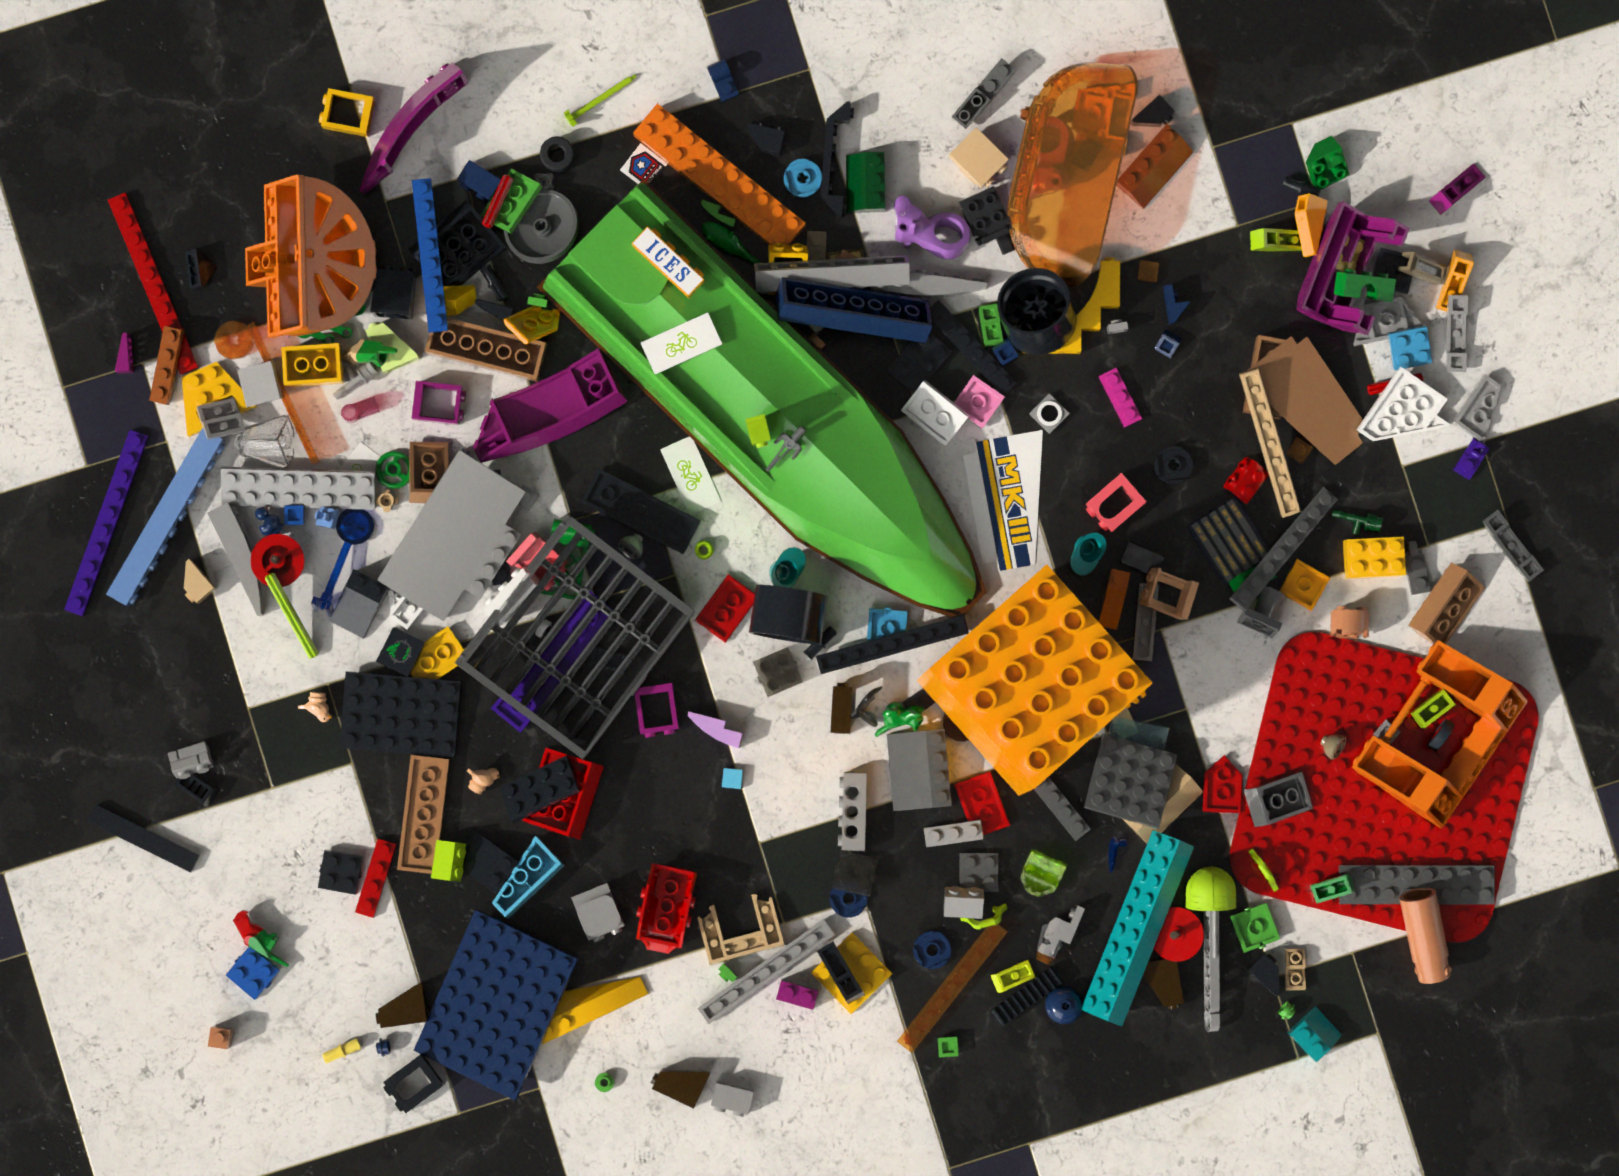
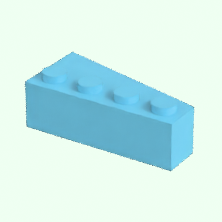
M535 836L492 904L504 917L509 919L565 865L539 837Z

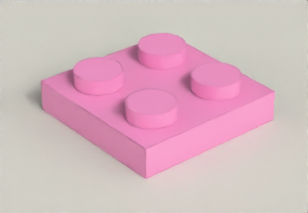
M973 375L954 404L970 415L968 417L969 420L983 429L1005 397Z

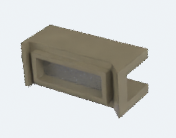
M1416 252L1402 253V256L1409 258L1407 266L1398 267V271L1434 285H1445L1450 266L1416 254Z

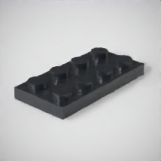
M564 756L499 787L510 821L513 823L581 792L568 756Z

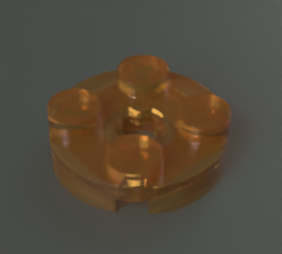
M229 321L219 327L214 343L218 352L225 358L232 360L242 359L253 348V335L245 324ZM231 336H232V337H235V336H238V337H239V338L237 339V341L239 342L237 345H236V344L230 345V342H231L230 337H231Z

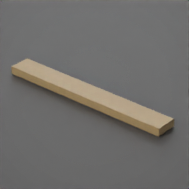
M1259 368L1239 373L1281 517L1284 518L1299 513L1301 510Z

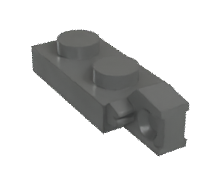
M1416 541L1407 542L1408 552H1405V566L1411 595L1431 592L1424 554L1422 550H1418Z

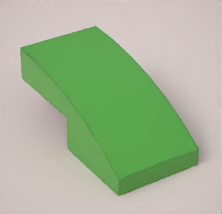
M702 200L701 206L713 219L734 230L735 219L719 214L721 210L719 205Z
M997 304L978 306L984 347L1000 344L1003 342Z

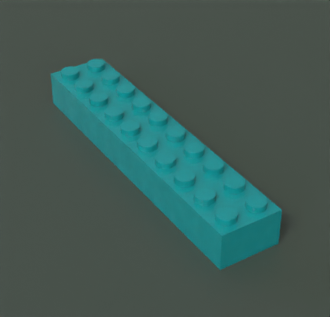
M1152 831L1081 1010L1113 1024L1123 1026L1194 846L1157 831Z

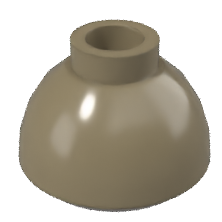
M1341 734L1325 735L1321 740L1320 744L1323 746L1325 754L1331 760L1336 759L1346 745V737Z

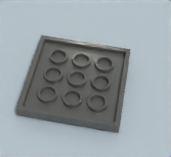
M1105 733L1102 734L1084 808L1159 829L1177 754Z

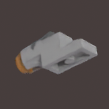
M1076 905V908L1072 907L1068 915L1070 922L1054 917L1049 924L1042 925L1037 946L1038 951L1036 952L1037 960L1050 965L1062 947V941L1068 944L1071 943L1085 908Z

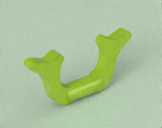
M1253 849L1249 850V854L1254 862L1258 864L1273 891H1277L1279 888L1266 863L1262 861Z
M1007 905L993 906L992 909L995 916L981 921L974 920V918L960 919L961 921L968 922L974 929L997 925L1001 922L1002 914L1007 910Z

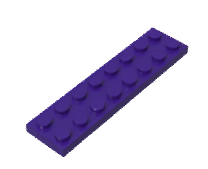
M589 591V593H591L593 596L599 599L595 594ZM583 599L540 656L548 663L552 661L593 607L589 601ZM600 610L557 665L556 669L564 675L607 620L608 616ZM535 663L511 696L521 702L544 669ZM550 675L526 707L536 713L560 681ZM499 698L491 707L493 711L520 733L531 721L502 698Z

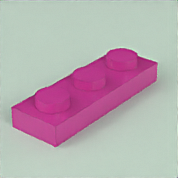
M1117 368L1100 375L1099 379L1124 428L1141 420L1142 418Z

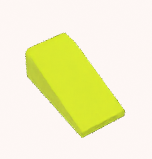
M1025 960L992 974L991 978L997 992L1001 993L1035 978V974L1029 960Z

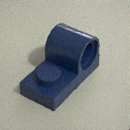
M725 59L707 66L709 75L722 103L739 96Z

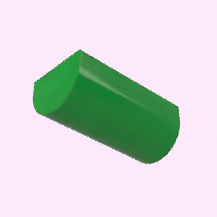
M1348 873L1310 885L1316 903L1354 892V884Z

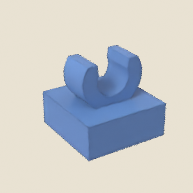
M326 507L319 508V511H316L315 514L317 519L315 525L335 529L340 511Z

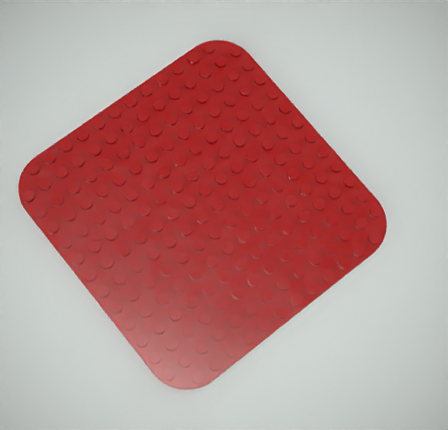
M1307 632L1293 637L1282 647L1276 659L1245 789L1302 772L1313 809L1269 825L1255 827L1244 793L1242 810L1238 814L1229 852L1230 866L1234 876L1246 889L1260 895L1406 931L1401 904H1339V897L1316 903L1310 885L1339 876V865H1493L1494 901H1496L1538 727L1539 714L1534 698L1522 685L1508 680L1516 686L1528 702L1441 829L1352 768L1355 758L1364 750L1365 743L1372 738L1373 733L1384 720H1388L1391 724L1420 683L1421 676L1416 671L1418 670L1419 663L1424 658L1345 638H1336V636L1320 632ZM1432 683L1427 685L1410 712L1442 689ZM1450 695L1449 697L1456 705L1426 728H1421L1409 712L1398 728L1401 733L1390 744V746L1440 776L1452 763L1454 754L1462 748L1465 738L1472 733L1475 723L1481 720V717ZM1445 719H1448L1455 726L1444 744L1434 752L1427 747V743L1437 727ZM1341 734L1346 737V745L1342 753L1336 759L1331 760L1325 754L1324 748L1320 744L1321 740L1325 735ZM1253 849L1262 861L1266 863L1279 888L1277 891H1273L1258 864L1254 862L1249 854V850ZM1439 904L1446 941L1464 942L1479 935L1489 924L1495 904Z

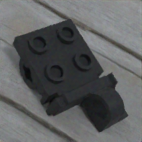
M995 186L959 201L972 235L974 237L979 236V238L975 239L978 246L996 239L1002 255L1020 248L1013 226L1010 224L1005 225V223L1009 222V219Z

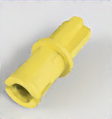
M355 1038L342 1045L338 1044V1047L324 1052L322 1056L325 1063H330L341 1057L346 1058V1055L361 1050L358 1039Z

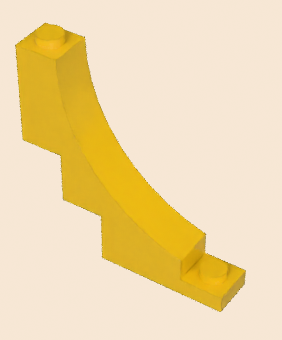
M1105 257L1104 260L1100 261L1097 284L1088 303L1076 315V327L1072 337L1060 349L1048 354H1080L1081 331H1100L1101 309H1118L1120 307V261H1117L1116 258Z

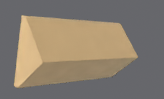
M1176 764L1159 829L1128 820L1124 821L1147 844L1153 830L1162 833L1203 791Z

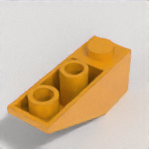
M1310 193L1298 196L1295 210V219L1303 257L1317 255L1320 236L1323 231L1324 217L1327 212L1328 200Z

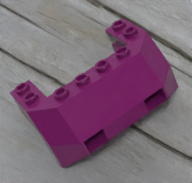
M1344 201L1338 203L1321 235L1317 255H1314L1298 294L1296 310L1314 320L1342 331L1369 335L1375 317L1364 315L1365 311L1353 308L1354 297L1334 295L1336 274L1338 272L1336 271V266L1341 253L1343 255L1342 262H1351L1359 239H1362L1365 242L1355 268L1356 274L1361 275V271L1367 270L1377 242L1403 246L1410 228L1395 219L1368 216ZM1348 236H1349V238H1350V239H1349V242H1348L1347 246H1345V243H1346L1347 238H1348Z

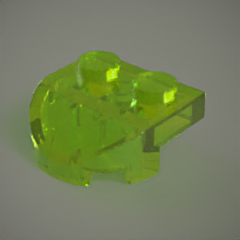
M1032 849L1021 873V880L1025 890L1039 897L1049 893L1052 894L1057 889L1067 865Z

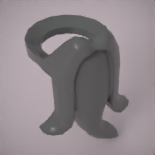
M883 687L874 688L865 695L851 714V718L856 719L860 717L869 725L877 727L878 722L865 710L875 699L874 696Z

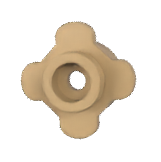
M386 489L383 491V494L375 499V502L383 508L384 512H390L391 507L398 504V498L392 496L391 491Z

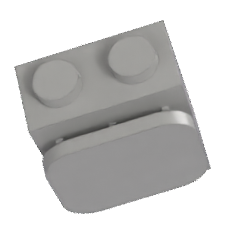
M609 883L571 897L588 940L593 939L594 942L604 939V934L611 932L614 935L623 931L621 927L625 926Z

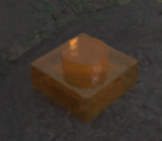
M1296 437L1286 454L1302 464L1313 447Z

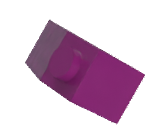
M1473 163L1434 195L1429 202L1442 215L1486 177Z

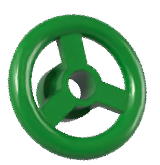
M389 451L383 454L378 459L375 468L379 482L391 489L401 488L408 484L409 457L400 451ZM394 456L393 461L386 465V470L381 471L383 462L387 458ZM400 458L407 464V476L401 472ZM393 466L397 467V471L395 473L391 472V468ZM388 475L392 477L398 476L402 481L391 483L385 480L384 477Z

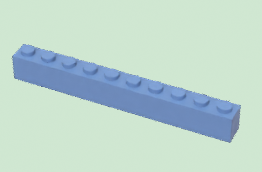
M203 428L201 429L106 595L129 607L131 604H135L139 597L137 594L141 587L144 588L149 578L147 576L150 570L154 571L158 564L157 558L160 554L163 555L168 547L166 544L168 539L173 538L177 531L176 525L185 518L187 506L189 504L192 505L197 496L195 493L198 487L202 488L206 481L205 475L208 471L211 472L216 464L214 461L218 454L221 455L225 449V440L220 437L208 440Z

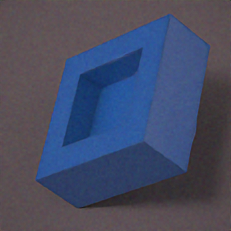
M304 505L284 506V525H304Z

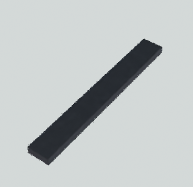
M961 615L817 655L816 659L820 673L825 674L966 635L969 633L965 616Z

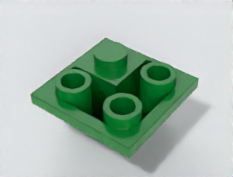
M1332 136L1314 144L1306 160L1313 187L1322 190L1350 175L1342 148Z

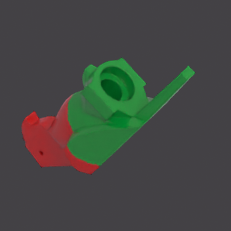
M241 910L238 912L233 922L241 934L244 944L288 968L289 964L271 952L279 939L276 936L277 934H268L263 927L251 922L247 915L249 911Z

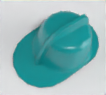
M1092 532L1077 539L1071 556V567L1076 574L1087 575L1096 567L1106 551L1107 543L1103 535Z
M789 547L780 554L777 561L773 562L769 570L773 586L793 588L806 565V557L801 549Z

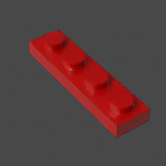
M377 839L355 913L374 918L397 844Z

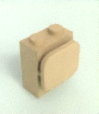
M977 127L949 154V158L959 167L961 172L980 189L984 186L988 188L995 181L993 177L997 173L1002 174L1008 168L1007 163L1009 159Z

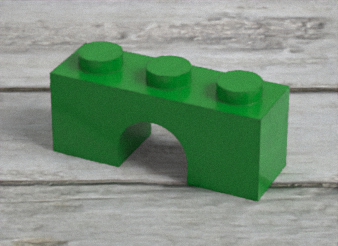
M1345 269L1344 272H1337L1334 295L1360 298L1361 290L1366 286V299L1393 302L1396 279L1389 278V274L1377 273V276H1372L1373 272L1361 271L1360 275L1356 274V270Z

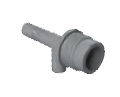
M371 362L357 367L358 375H356L351 366L347 367L345 372L351 380L334 392V397L338 400L362 380L369 383L379 373L375 365Z

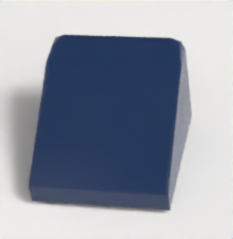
M1165 330L1154 349L1171 358L1182 339L1172 332Z

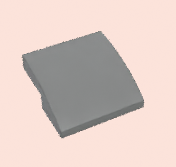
M234 398L200 405L196 408L208 440L245 431L243 420L238 412Z

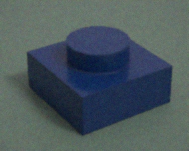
M1009 339L992 348L1002 366L1019 356Z

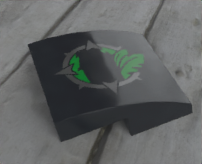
M393 627L376 662L409 677L426 642Z

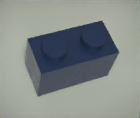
M471 160L467 162L457 178L462 189L467 192L469 190L476 193L475 196L483 202L491 200L501 181Z

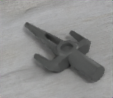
M800 426L792 436L782 432L774 441V444H777L783 439L784 444L766 468L767 472L791 449L796 450L792 460L802 451V447L797 441L806 432L803 426ZM786 447L787 450L779 457L780 453Z

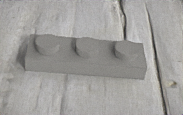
M981 820L924 828L926 847L984 839Z

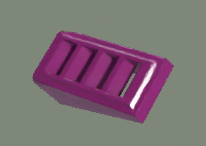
M122 333L115 372L118 374L134 372L131 335L128 333Z

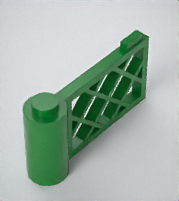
M554 518L551 535L562 522V519ZM580 523L593 534H595V530L592 529V525ZM569 527L558 542L566 547V544L570 542L576 531ZM582 537L576 546L584 547L583 555L588 550L589 541ZM570 553V556L574 561L567 565L566 568L570 567L574 563L577 564V561L580 560L582 556H580L578 559H575L573 554ZM584 568L577 576V583L582 586ZM555 578V579H554L555 582H556L557 585L560 587L561 584H560V583L558 582V580ZM557 589L553 592L544 590L541 594L553 596ZM565 592L562 598L574 600L578 593L575 592V596Z

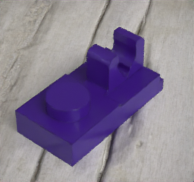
M1473 438L1453 470L1470 480L1487 454L1489 447Z

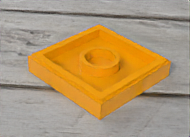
M1296 559L1279 592L1312 611L1328 584L1330 577Z

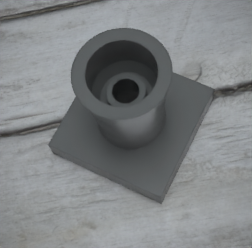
M1265 586L1258 595L1254 610L1247 608L1240 615L1237 623L1273 638L1280 631L1283 624L1273 618L1285 599V595L1276 589Z

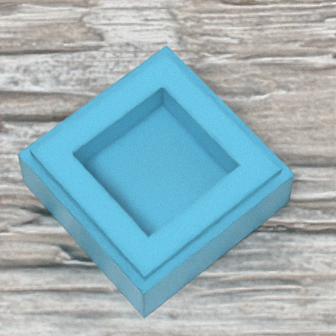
M724 768L722 787L741 789L743 770Z

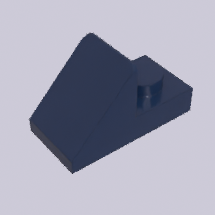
M1171 284L1163 287L1169 325L1175 323L1190 303V301L1175 303V300H1178L1177 290L1173 289Z

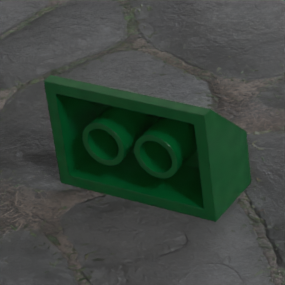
M862 152L846 155L847 213L885 212L884 152Z

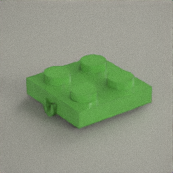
M1267 903L1253 908L1250 906L1245 908L1244 911L1230 916L1244 953L1256 948H1264L1266 944L1280 939Z

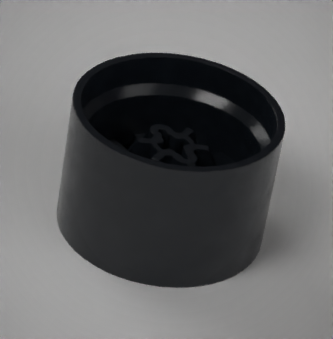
M1044 268L1025 269L1012 275L1000 289L997 298L998 312L1007 338L1018 350L1032 355L1048 354L1060 349L1072 337L1076 327V312L1069 289L1065 281L1058 274ZM1039 292H1045L1043 298L1039 295ZM1020 301L1022 303V306H1019L1016 303ZM1066 302V306H1065V307L1059 308V306H1061L1062 304H1064V303Z
M756 585L749 633L772 639L821 645L829 596L788 587Z

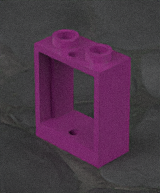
M416 381L411 419L414 421L459 425V421H463L464 410H461V404L465 402L466 391H463L461 385ZM425 388L457 392L454 419L422 416Z
M673 683L638 688L635 692V701L640 734H645V738L657 736L656 732L663 731L664 735L675 734V730L679 729ZM668 692L673 725L645 729L640 696Z

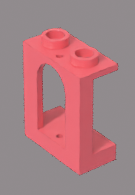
M1121 473L1085 505L1087 506L1086 511L1092 517L1096 516L1100 521L1098 523L1105 532L1109 531L1111 533L1144 505L1146 501ZM1121 487L1132 499V502L1115 517L1110 519L1104 518L1099 512L1100 504Z

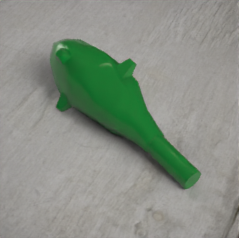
M704 222L701 225L702 233L705 235L706 240H709L715 247L747 260L752 265L762 263L751 255L733 231H729L722 225L714 222Z

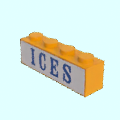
M647 226L631 243L632 246L687 298H690L704 284L705 280L702 278L704 274L697 267L693 269L688 265L690 261L683 254L679 256L674 252L676 248L669 241L665 243L660 238L662 235L655 228L651 230Z

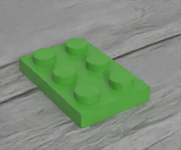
M513 169L507 174L512 177L513 182L494 222V225L511 234L543 187L540 183ZM493 197L491 198V200L489 201V203L487 204V206L485 207V209L483 210V212H482L481 215H480L483 219H484V217H485V214H486V212H487V210H488V208H489V206H490V203H491Z

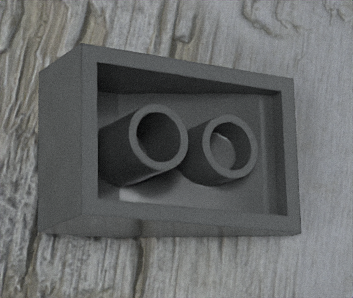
M1302 772L1244 790L1255 827L1269 825L1313 809Z

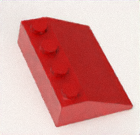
M545 748L539 768L564 756H568L581 792L522 819V821L580 840L604 766Z

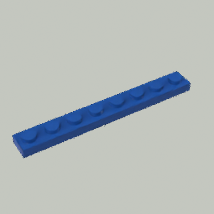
M431 178L412 180L428 332L448 331L432 180Z

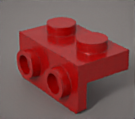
M1245 457L1240 461L1233 474L1227 478L1223 487L1247 504L1269 473L1256 461Z

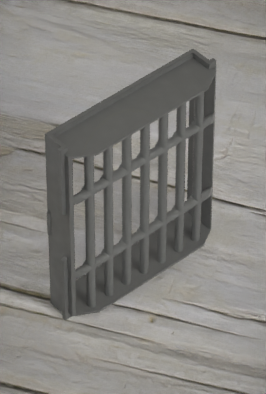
M566 515L527 566L528 572L499 610L495 609L454 663L584 760L622 710L630 696L635 694L647 678L648 672L656 665L695 611L574 518ZM571 527L576 531V534L554 563L551 564L545 558L566 530ZM583 537L591 543V546L567 576L559 568ZM597 549H599L607 556L584 587H582L574 580ZM614 560L622 568L599 599H597L589 591ZM541 565L548 570L504 629L497 625V621L538 567ZM629 572L637 580L616 608L612 610L605 605V602ZM556 576L563 583L518 641L510 632L550 579ZM644 583L652 589V592L628 622L620 614ZM568 587H570L578 595L533 652L525 644ZM659 595L667 603L643 634L635 626ZM583 599L589 601L593 607L552 661L548 663L540 657ZM675 607L684 614L659 646L650 637L671 609ZM598 611H602L608 616L607 620L566 674H562L556 669L557 665ZM616 622L624 629L579 687L571 681L572 677L612 624ZM491 630L498 634V637L476 666H471L467 661ZM629 633L639 639L594 698L586 690ZM506 640L514 647L489 679L481 673V670L503 641ZM643 646H648L654 651V654L610 710L601 702ZM522 652L529 659L506 690H503L496 682L518 653ZM536 663L544 671L521 702H519L511 694ZM552 675L560 682L538 711L534 713L526 706L548 677ZM565 686H567L575 694L550 725L542 717ZM580 698H583L590 705L567 736H564L557 729ZM597 709L606 717L583 748H580L572 740Z

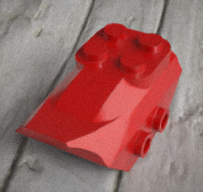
M652 863L646 887L643 886L640 898H644L643 904L638 906L636 916L640 917L636 939L642 940L647 950L669 954L675 948H682L686 927L690 928L692 916H688L690 908L694 909L696 897H692L697 876L696 872L684 868Z

